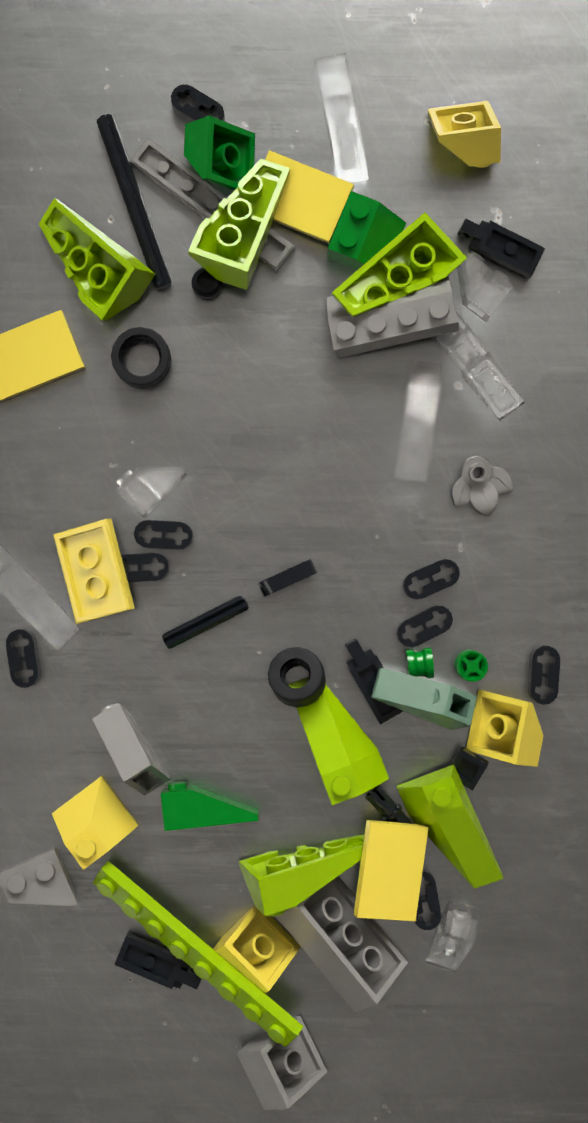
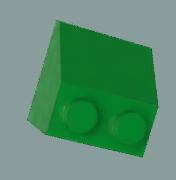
M350 191L329 244L327 259L358 270L404 230L406 222L382 203Z

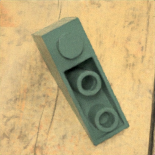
M379 668L371 696L375 700L449 730L471 725L477 696L454 686L384 668Z

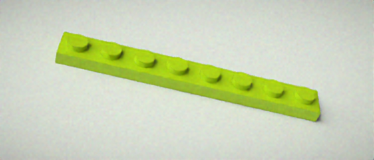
M107 861L92 882L103 896L112 899L121 907L125 915L139 922L151 937L159 939L176 958L182 959L193 968L199 978L207 980L218 990L224 999L231 1001L240 1008L247 1019L256 1022L267 1031L273 1041L281 1043L286 1047L298 1036L304 1027L301 1023L111 862Z

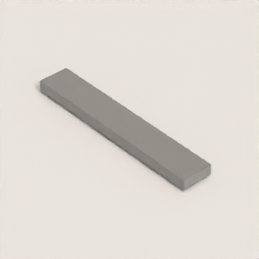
M147 137L130 160V164L203 219H208L218 209V204L224 198H228L226 194L207 180L202 179L199 174L149 137ZM270 228L259 260L277 273L294 251L295 246Z

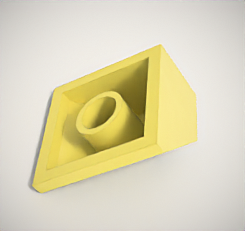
M488 101L428 109V116L438 141L468 166L484 168L494 163H500L501 126Z
M478 690L466 749L515 765L538 767L544 735L533 703Z
M103 776L99 777L52 813L65 846L83 870L139 826Z
M254 905L223 935L213 950L260 990L267 993L301 946L273 917H265Z

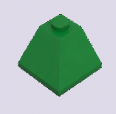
M210 115L185 124L184 156L202 179L235 190L241 179L254 166L255 133Z

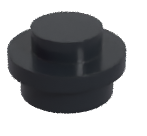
M200 268L192 277V288L199 297L209 299L219 294L222 289V281L217 280L206 269Z

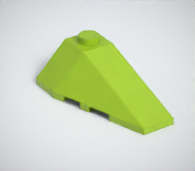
M260 159L241 179L233 193L227 199L224 198L218 204V209L199 225L188 250V255L217 280L247 290L260 259L290 173V168Z
M55 198L52 200L40 220L39 226L54 253L60 256L66 267L64 271L68 278L72 279L79 291L77 294L82 303L101 320L106 321L137 302L155 276V273L61 201Z
M424 212L332 292V296L353 318L444 280L465 262L467 257L428 214Z
M309 676L289 683L288 686L295 689L301 688L307 684ZM326 684L323 693L317 701L308 706L297 708L332 806L362 795L389 779L379 750Z
M455 765L397 785L396 788L408 815L416 824L429 827L428 837L474 889L503 879L504 876Z
M364 834L326 841L323 844V848L319 849L303 845L296 847L297 851L292 854L279 856L278 850L240 860L239 866L255 907L265 917L280 916L287 909L296 907L361 860Z

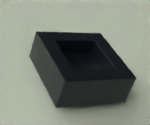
M461 746L450 766L455 765L462 784L473 791L486 770L489 761Z

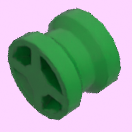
M430 647L424 648L420 652H415L412 649L405 650L408 675L416 677L425 676L427 679L434 678V662Z
M465 650L457 655L454 668L459 677L466 681L476 682L485 677L488 672V662L485 656L478 651Z

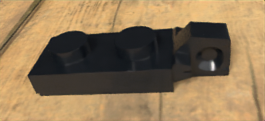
M465 219L458 231V235L471 241L469 247L476 252L529 279L533 275L545 250L544 247L493 221L488 223L482 220L480 225Z
M357 639L345 644L353 658L346 662L350 668L349 671L379 724L381 725L403 712L400 709L371 698L379 668H384L377 655H374L371 649L364 652Z
M127 933L115 961L116 966L170 989L173 987L181 989L182 984L198 989L202 980L195 974L193 968L182 959L176 958L169 949L131 933Z

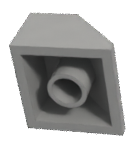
M301 1016L294 1018L304 1027L298 1036L286 1047L281 1043L273 1041L266 1031L257 1035L237 1052L240 1062L264 1110L289 1109L328 1072Z

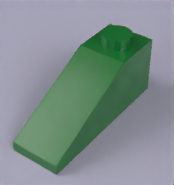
M185 781L169 783L168 788L163 789L160 793L164 831L259 821V809L195 785L187 786Z

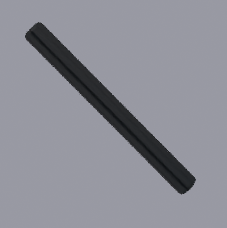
M103 114L96 122L147 267L155 273L152 279L154 287L156 289L166 288L172 281L114 116L112 114Z

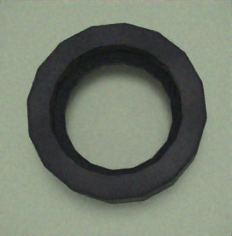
M144 327L128 329L119 335L112 347V366L120 379L131 387L140 389L154 387L162 382L170 371L172 362L170 349L163 337L152 329ZM135 341H149L159 351V364L155 371L149 375H134L124 365V352Z

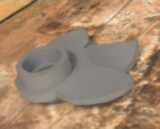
M473 456L463 463L461 477L454 483L452 488V497L456 506H462L471 502L478 512L490 516L497 507L498 494L512 492L513 483L503 468L491 466L490 462L481 456ZM476 467L482 468V473L479 477L473 476V470Z

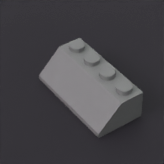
M449 276L438 283L353 318L333 296L326 298L328 323L333 348L338 358L459 331Z
M336 877L296 907L287 909L284 914L276 917L353 1012L356 1013L377 1005L408 962L373 919L357 918L353 915L356 898L340 878Z

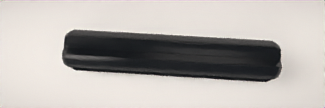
M239 595L164 633L162 639L166 647L171 649L248 610V604L245 598Z

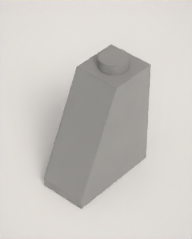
M119 702L108 705L100 711L99 715L92 718L124 783L145 796L171 780L130 711Z

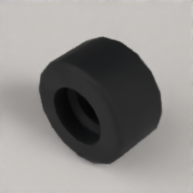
M301 647L287 648L278 653L270 663L268 670L269 685L277 699L285 705L296 708L305 707L317 701L323 693L326 684L325 671L317 655L310 650ZM300 666L308 671V682L301 688H291L285 681L286 673L293 667Z

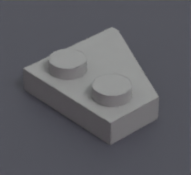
M56 847L0 872V883L9 904L74 907L80 902Z

